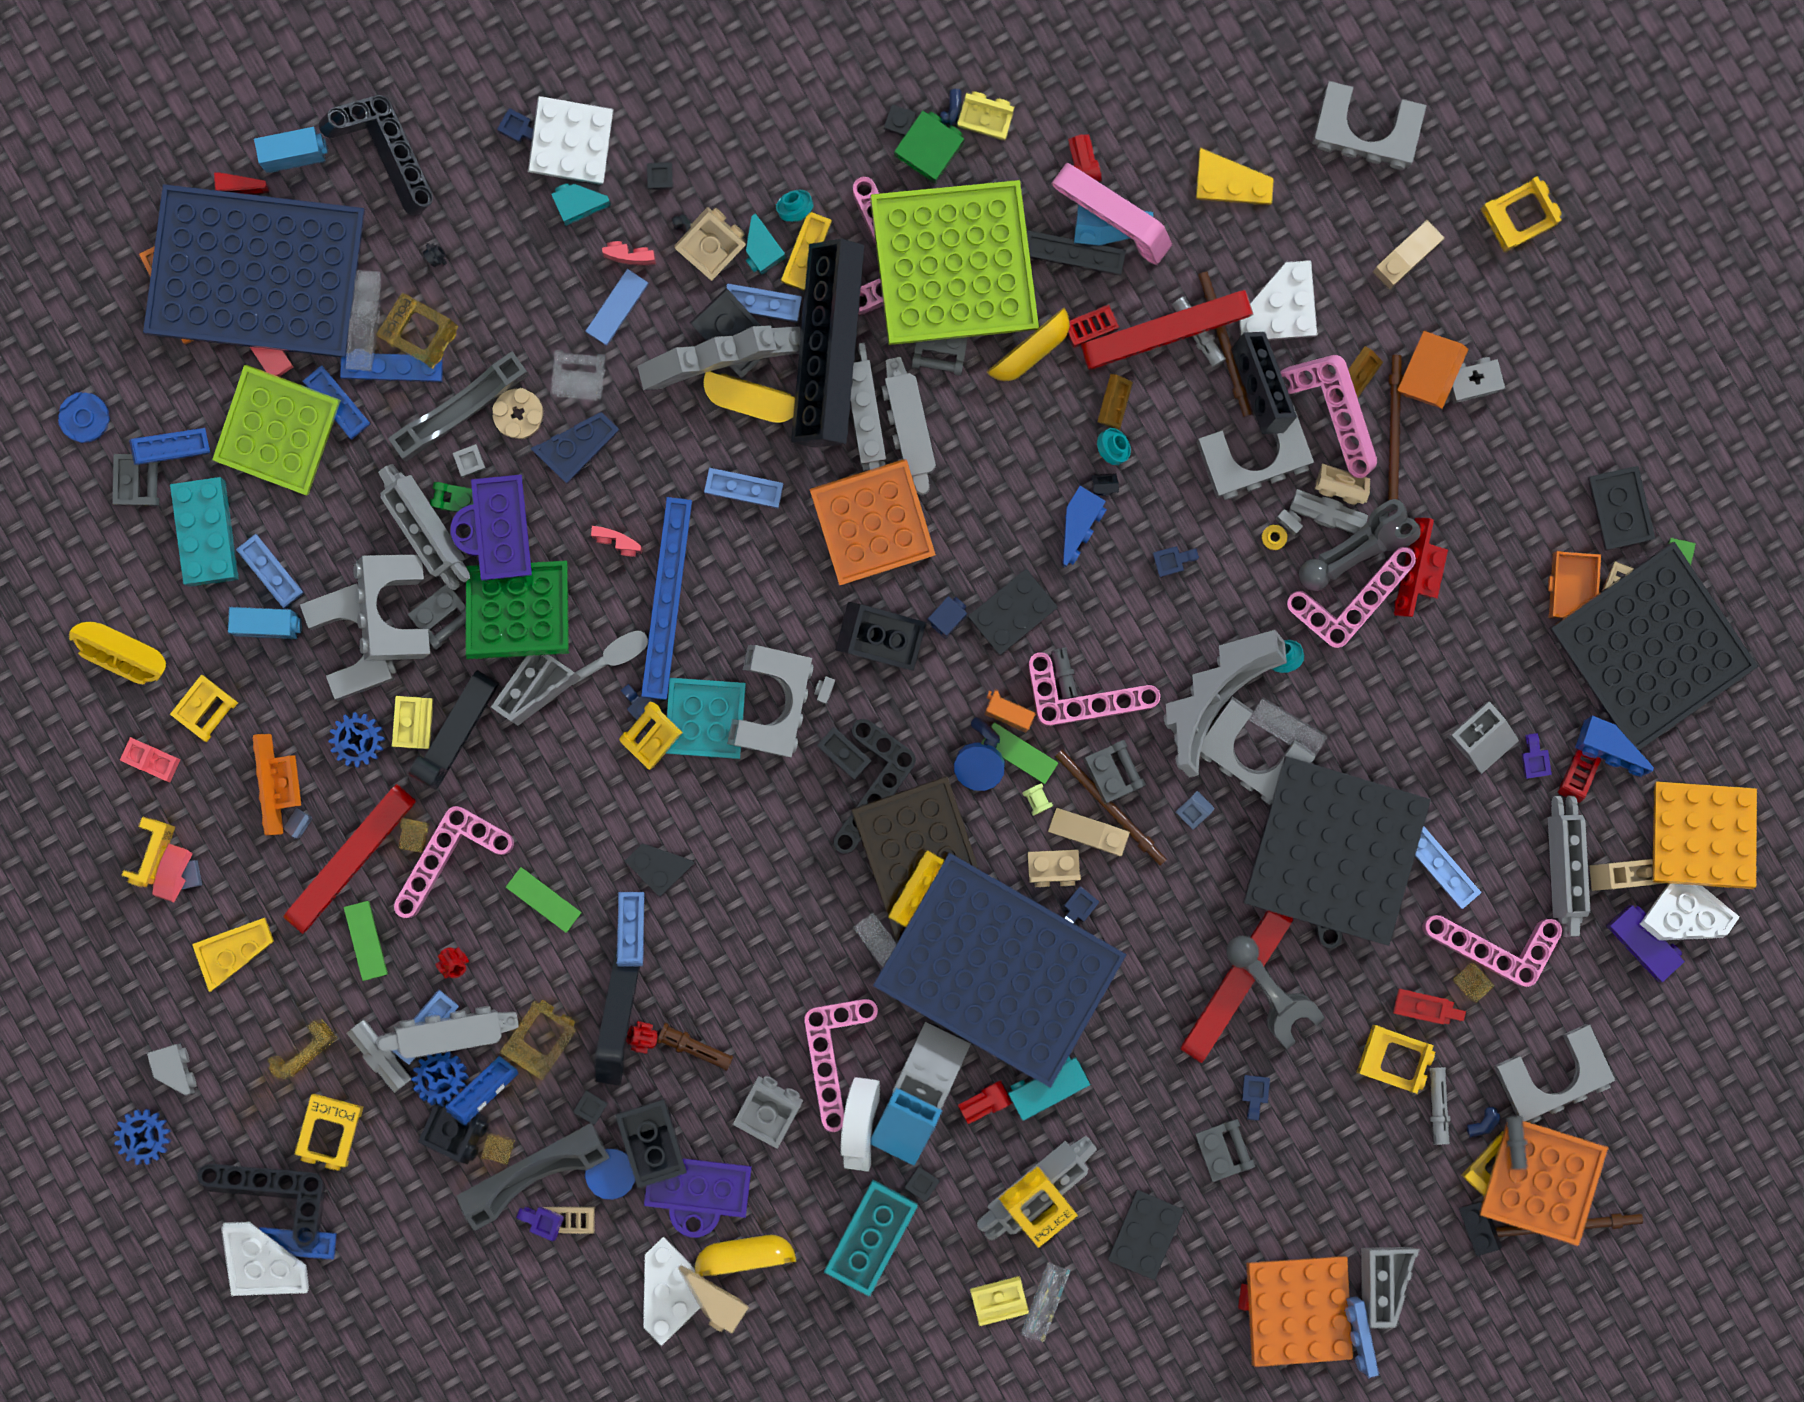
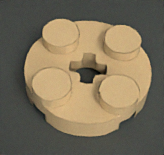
M510 389L501 394L494 403L493 420L503 435L510 438L526 439L539 430L543 420V407L539 399L526 389ZM517 407L519 410L523 408L525 410L522 414V420H518V418L512 419L511 415L514 413V408Z

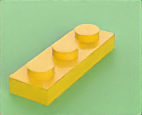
M812 212L806 216L781 279L782 283L805 291L809 244L824 242L832 222L831 219Z
M929 851L925 853L911 879L907 882L900 898L894 904L889 915L891 919L905 927L908 926L943 865L944 860Z

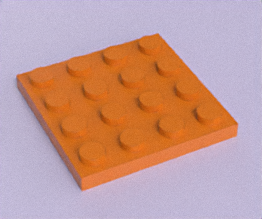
M906 459L809 489L839 585L936 555Z
M1523 1121L1524 1139H1527L1528 1142L1525 1145L1528 1168L1511 1169L1510 1147L1507 1146L1509 1135L1506 1123L1479 1215L1579 1246L1608 1147Z
M1346 1256L1247 1263L1252 1366L1353 1359L1350 1336L1351 1322L1348 1321L1345 1308L1348 1307L1347 1298H1349L1348 1262Z

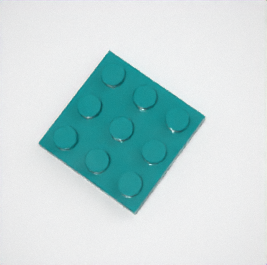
M670 678L667 718L683 733L665 754L740 759L741 747L729 745L727 742L732 719L743 720L746 683Z

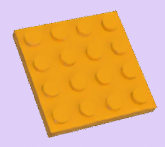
M1655 782L1653 882L1755 889L1757 789Z

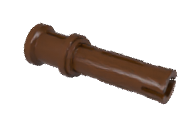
M666 1022L657 1039V1044L663 1043L675 1048L677 1053L687 1052L725 1069V1071L728 1070L733 1059L732 1055L730 1056L690 1038L688 1032L684 1031L682 1033L673 1029Z

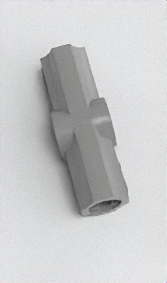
M1298 489L1295 492L1289 509L1302 516L1314 519V522L1333 529L1336 527L1352 534L1358 532L1366 524L1368 515L1344 507L1339 501L1327 497L1320 498Z
M365 1019L347 1033L363 1053L362 1056L374 1072L380 1074L394 1093L412 1079L398 1062L397 1056L393 1051L387 1050V1052H383V1050L377 1047L376 1040L378 1035Z

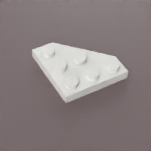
M1311 261L1286 262L1251 302L1254 315L1239 321L1240 335L1244 332H1265L1268 340L1317 336Z
M1668 883L1640 925L1658 940L1723 938L1728 935L1739 919V916L1703 886Z
M250 1222L223 1224L222 1232L231 1296L308 1292L307 1269L304 1263Z
M664 1236L645 1254L644 1328L661 1346L700 1309L699 1304L678 1269L680 1265H683L695 1272V1268Z

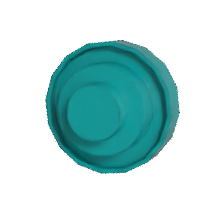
M794 190L783 195L778 200L776 210L784 221H801L812 211L814 202L807 191Z
M1109 428L1100 433L1097 438L1098 451L1106 462L1111 465H1120L1129 459L1131 453L1130 444L1121 431L1116 428Z
M1284 640L1286 664L1272 668V670L1279 673H1288L1301 666L1304 661V652L1298 642Z

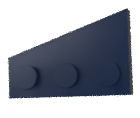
M600 412L530 449L568 484L620 430Z

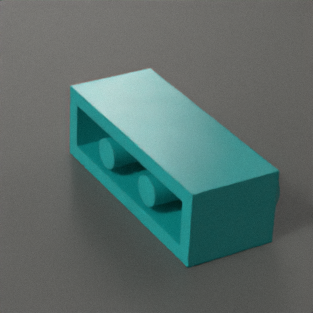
M1068 1057L1051 1088L1036 1079H1032L1027 1083L1022 1079L1010 1086L1012 1091L1008 1092L1021 1119L1024 1121L1088 1087L1090 1083L1077 1058L1070 1059Z

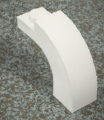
M857 1077L853 1080L847 1099L842 1128L841 1155L844 1156V1168L868 1172L870 1170L872 1125L880 1101L878 1080Z

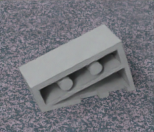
M550 655L526 656L491 708L518 726L581 679V677Z
M1412 1247L1361 1248L1362 1301H1364L1370 1328L1396 1327L1405 1299L1408 1280L1411 1279V1270L1415 1257L1418 1256L1419 1249Z

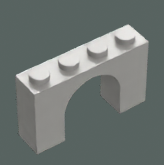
M1329 81L1325 89L1312 144L1318 145L1317 148L1323 151L1331 152L1332 149L1342 151L1341 154L1347 157L1363 156L1366 157V161L1379 164L1381 161L1391 163L1390 166L1395 169L1404 170L1405 167L1409 168L1413 163L1426 105L1402 99L1398 105L1391 134L1381 141L1367 142L1356 137L1347 123V111L1353 87Z
M1298 416L1284 433L1274 434L1277 443L1276 458L1272 465L1259 471L1246 470L1234 461L1223 431L1199 438L1197 445L1216 498L1223 496L1224 500H1228L1238 496L1237 491L1247 488V491L1250 492L1261 488L1262 482L1270 480L1273 484L1286 479L1285 474L1294 472L1295 475H1299L1309 471L1308 466H1311L1314 461Z
M418 555L361 556L354 564L353 573L354 578L358 579L355 598L357 604L360 603V613L358 614L357 622L358 627L362 628V638L360 639L359 646L360 652L364 653V661L424 659L430 654L428 629L403 630L393 628L381 619L376 606L378 593L383 587L391 585H418L424 579L422 560Z
M356 583L300 604L308 628L314 630L339 620H350L358 624L357 618L360 613V603L357 604L355 598L358 584ZM363 655L353 666L326 675L334 699L339 701L395 680L393 674L396 673V668L393 660L364 661Z
M748 645L743 670L767 675L777 680L784 690L785 706L781 715L774 722L767 725L732 719L727 744L778 756L792 757V753H795L798 745L796 738L797 729L801 727L803 721V714H801L802 705L808 697L807 681L813 673L812 658L762 646Z
M1232 696L1207 731L1200 756L1210 763L1214 760L1221 765L1219 769L1229 777H1232L1234 774L1241 779L1240 784L1251 792L1254 789L1262 794L1261 799L1271 805L1284 756L1312 763L1315 753L1294 740L1280 761L1273 767L1266 770H1253L1244 766L1235 754L1234 741L1252 715L1253 710Z
M1584 1024L1562 1034L1574 1059L1575 1074L1569 1086L1560 1092L1548 1094L1539 1090L1532 1082L1521 1056L1516 1055L1494 1065L1516 1116H1523L1522 1120L1525 1122L1535 1123L1542 1119L1540 1115L1549 1111L1550 1114H1554L1563 1110V1104L1570 1101H1573L1574 1104L1588 1098L1587 1093L1594 1090L1596 1093H1600L1611 1087L1609 1083L1614 1082L1615 1078L1590 1025Z

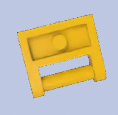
M201 674L170 715L203 741L208 742L212 737L210 735L231 707L234 709L238 702ZM217 697H219L223 703L204 727L200 728L196 724Z
M649 702L645 706V711L628 732H624L619 738L620 742L648 770L655 767L683 733L661 712L660 707L654 702ZM653 719L656 723L638 744L635 738L647 723Z

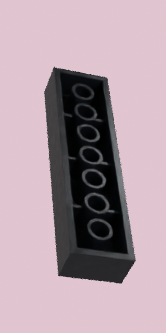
M845 239L809 244L791 443L813 448L847 443L860 288L862 285V265L864 261L863 244Z

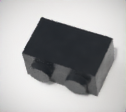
M835 727L817 744V747L854 781L871 763V760Z

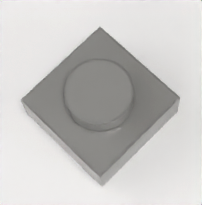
M476 444L453 453L462 478L486 469Z
M1284 509L1276 517V520L1293 536L1303 527L1299 523L1301 518L1292 510L1287 512Z
M826 676L824 682L819 680L814 692L815 695H818L817 702L827 705L835 684L834 679Z

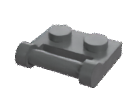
M968 337L916 342L912 368L926 367L954 372V375L961 376ZM922 350L957 356L956 362L921 357Z
M114 454L112 504L159 506L160 498H157V476L160 461L148 463L147 497H140L141 464L134 465L132 454Z
M445 584L411 611L408 616L419 629H428L429 642L437 650L442 646L441 643L466 623V605L454 590L448 588L447 584ZM456 609H459L462 613L436 635L431 632V629Z
M1125 740L1119 741L1083 759L1105 805L1146 786L1144 779L1140 778L1126 749L1128 746ZM1115 753L1118 754L1131 781V784L1127 786L1111 756Z
M1238 1118L1195 1133L1212 1182L1255 1167L1253 1159L1250 1160L1240 1133L1239 1126L1241 1125ZM1228 1130L1241 1162L1233 1165L1222 1132Z

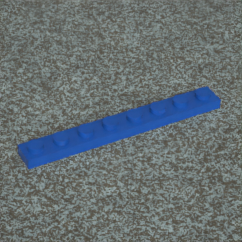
M667 497L641 695L643 698L667 700L692 500Z

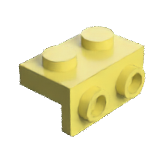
M979 92L966 93L957 127L1006 140L1014 107L1010 106V102L1003 99L992 101L986 99V95Z

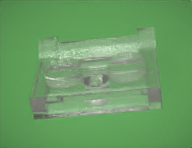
M555 350L551 395L602 400L606 355L563 353V350ZM562 363L596 366V373L562 370Z

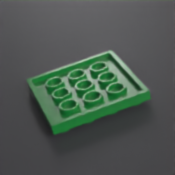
M567 561L531 563L532 576L481 581L480 565L466 566L467 571L470 573V578L466 581L467 659L569 654Z

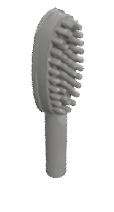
M633 631L613 641L604 650L602 657L575 672L581 679L574 684L608 664L611 666L623 664L639 655L648 645L646 634L641 631Z

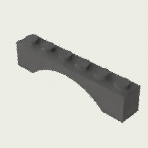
M511 351L491 365L482 375L451 399L419 419L407 424L388 439L401 458L408 462L496 400L501 394L523 381L529 374L513 351Z
M590 1123L458 1194L456 1197L465 1219L473 1230L476 1231L496 1220L507 1204L524 1188L535 1181L562 1171L588 1170L610 1157L602 1138L593 1124Z

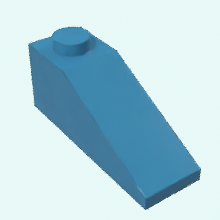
M1078 204L1074 243L1103 245L1130 238ZM1144 211L1153 217V212Z

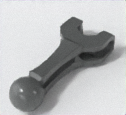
M1397 499L1389 500L1374 509L1368 523L1349 539L1335 548L1319 554L1318 559H1310L1304 562L1299 570V580L1308 590H1322L1329 584L1330 579L1336 580L1342 573L1359 562L1385 551H1396L1398 548L1409 546L1420 537V526L1413 519L1406 518L1407 510L1401 501ZM1398 509L1396 514L1389 517L1393 510ZM1412 528L1408 534H1401L1405 530Z
M1237 936L1228 943L1226 955L1229 962L1237 968L1247 970L1261 987L1270 1006L1267 1016V1027L1287 1050L1296 1042L1291 1034V1027L1295 1020L1305 1017L1310 1019L1315 1025H1319L1325 1020L1316 1004L1306 995L1301 993L1287 994L1275 984L1266 972L1262 962L1257 960L1259 948L1252 938Z

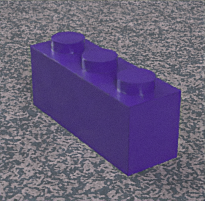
M1628 905L1606 927L1657 982H1663L1685 962L1680 957L1682 952L1673 943L1669 945L1665 940H1658L1641 926L1640 923L1646 916V913L1639 906Z

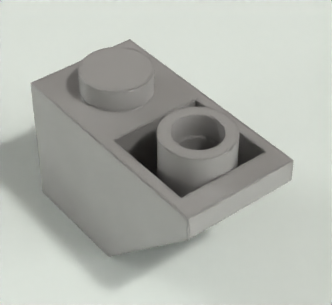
M176 1044L147 1053L155 1079L184 1095L195 1093L194 1087L197 1085L193 1072L189 1073L187 1063L190 1060L186 1048H182L181 1044Z

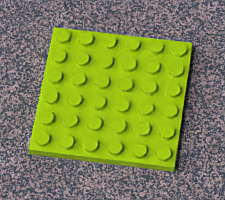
M1020 180L870 195L888 345L1039 329Z

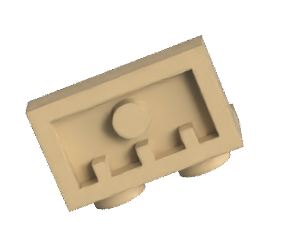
M1079 850L1028 852L1029 883L1035 882V887H1050V882L1060 881V886H1074L1075 880H1081Z

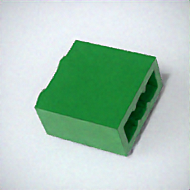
M922 111L894 151V157L936 184L964 144V138L961 137L963 134L953 126L948 128L942 124V119L935 113L929 112L927 114Z

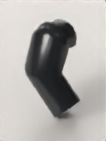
M680 214V216L672 218L674 229L683 228L684 235L691 228L692 222L687 215Z

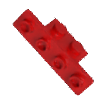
M1416 517L1414 519L1420 526L1421 534L1415 542L1408 546L1414 552L1416 559L1414 566L1401 580L1398 596L1395 601L1394 615L1413 617L1418 594L1438 599L1448 550L1429 544L1434 520L1431 518ZM1407 552L1404 566L1408 565L1412 559L1411 555Z

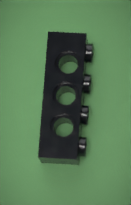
M1244 332L1231 348V352L1262 434L1284 433L1297 418L1267 335L1265 332Z

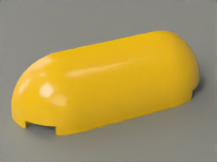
M1063 307L1040 326L1038 330L1034 331L992 366L987 373L1000 381L1015 380L1051 352L1065 339L1069 331V316L1065 308Z
M711 371L705 373L704 389L708 398L714 404L775 423L785 422L793 418L795 397L791 396V394L722 373L721 375Z
M83 622L75 625L69 632V639L74 641L76 647L80 650L78 654L81 657L135 683L143 685L146 682L157 681L165 670L166 662L159 651L106 625L96 622Z
M763 1235L719 1242L707 1246L700 1252L695 1262V1273L703 1277L796 1262V1256L790 1243L777 1235Z

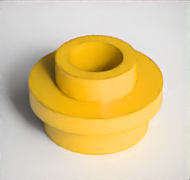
M1270 525L1262 533V542L1268 549H1281L1287 542V533L1279 525ZM1271 533L1279 535L1277 542L1271 540Z

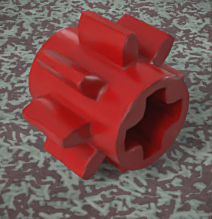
M449 947L440 952L438 955L440 962H437L435 966L443 974L444 978H458L466 971L465 964L469 960L459 947L456 949Z
M637 1021L636 1026L629 1027L626 1042L628 1045H632L631 1051L647 1054V1049L655 1047L658 1036L657 1031L652 1030V1024Z

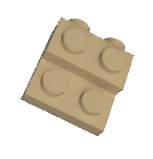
M707 207L691 224V228L674 247L712 281L746 243L743 238L745 234L738 226L734 224L730 227L724 222L726 217L720 210L715 208L712 211Z
M1322 464L1316 479L1315 489L1319 490V493L1324 496L1333 497V495L1342 497L1349 504H1364V502H1367L1370 494V478H1356L1348 471Z

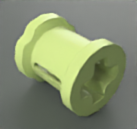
M1042 783L1022 793L1023 796L1027 797L1033 809L1031 812L1033 816L1053 806L1052 802H1048Z

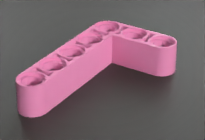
M1066 163L1051 183L1060 193L1133 239L1139 253L1152 264L1158 265L1172 246L1165 227L1158 220L1073 165Z
M860 177L853 184V195L875 242L873 218L869 217L868 211L871 209L870 195L879 194L872 179ZM861 185H867L871 188V192L866 196H862L857 192V189ZM880 278L860 288V296L867 299V304L864 307H859V315L883 306V298L876 293V289L881 286Z
M1331 355L1281 370L1282 377H1286L1290 382V386L1285 384L1288 394L1321 386L1350 474L1356 478L1367 476L1376 467L1377 457L1345 360L1341 356ZM1328 364L1335 368L1336 374L1329 371ZM1305 371H1309L1312 374L1313 380L1306 377ZM1336 388L1343 392V398L1336 394ZM1343 412L1350 415L1351 421L1344 418ZM1351 436L1358 439L1359 445L1352 442ZM1358 460H1363L1367 468L1361 467Z
M1408 547L1398 548L1337 619L1303 591H1295L1289 596L1288 609L1329 645L1336 648L1343 647L1415 564V554ZM1401 552H1407L1411 555V562L1406 566H1402L1397 562V556ZM1385 571H1390L1395 576L1394 582L1390 585H1385L1380 581V576ZM1369 590L1375 591L1378 594V600L1373 604L1366 603L1363 598L1365 592ZM1302 596L1306 600V606L1300 610L1292 606V599L1294 597ZM1350 610H1357L1361 613V620L1357 623H1351L1347 619V613ZM1319 612L1325 616L1326 621L1323 625L1316 626L1312 623L1311 616ZM1340 629L1344 632L1345 638L1341 642H1334L1330 637L1331 631Z
M1036 653L1030 658L1028 663L1038 721L1044 726H1054L1154 708L1160 701V692L1152 685L1058 700L1050 657L1045 653ZM1035 659H1044L1047 663V668L1044 671L1035 670L1033 667ZM1040 683L1049 684L1051 687L1050 695L1041 696L1037 691L1038 685ZM1149 690L1154 693L1155 700L1152 704H1146L1142 701L1141 696L1144 691ZM1119 695L1128 696L1130 699L1128 708H1121L1117 705V697ZM1101 699L1105 703V710L1101 713L1095 712L1092 709L1093 700ZM1071 703L1077 704L1080 707L1079 716H1070L1067 713V706ZM1049 707L1055 711L1056 717L1054 720L1046 721L1043 719L1042 710Z
M458 806L450 808L445 813L394 904L396 914L403 918L416 916L462 835L500 855L508 854L513 849L514 840L512 836L464 808ZM456 811H461L464 815V820L460 825H454L451 821V816ZM482 823L486 828V833L483 837L477 838L473 834V829L475 825ZM443 833H448L451 837V844L443 848L439 844V837ZM500 836H505L508 840V846L504 850H498L495 846V841ZM431 855H435L439 860L438 866L433 870L426 866V860ZM418 877H422L426 882V887L421 892L416 891L413 887V883ZM406 899L413 903V910L409 914H405L401 910V903Z
M1429 916L1423 921L1422 925L1424 934L1429 938L1523 987L1532 986L1537 982L1562 934V927L1556 920L1544 919L1539 921L1518 958L1442 916ZM1433 920H1438L1441 924V931L1437 934H1433L1429 929V925ZM1547 923L1554 927V934L1549 938L1543 934V927ZM1455 932H1460L1464 937L1463 943L1460 946H1455L1452 942V935ZM1478 944H1482L1486 948V954L1482 958H1478L1474 953V949ZM1536 945L1542 949L1543 953L1542 957L1538 960L1531 956V950ZM1501 956H1505L1508 960V967L1505 970H1500L1497 967V959ZM1523 968H1527L1531 974L1527 982H1522L1519 978V973Z
M870 999L812 1008L805 1016V1026L821 1119L825 1129L830 1132L839 1131L843 1127L844 1109L830 1029L872 1021L877 1016L878 1008ZM869 1003L873 1006L874 1013L871 1017L864 1018L860 1015L859 1008L862 1004ZM837 1008H845L848 1011L849 1017L846 1021L838 1022L834 1018V1012ZM813 1012H819L823 1015V1024L818 1027L812 1026L809 1022V1016ZM823 1037L827 1040L828 1047L825 1051L819 1052L815 1050L813 1042L816 1038ZM823 1062H827L832 1066V1073L827 1077H823L818 1073V1066ZM825 1088H833L836 1091L837 1097L834 1101L827 1102L823 1099L822 1092ZM830 1113H837L840 1116L841 1122L838 1126L831 1127L827 1124L826 1118Z

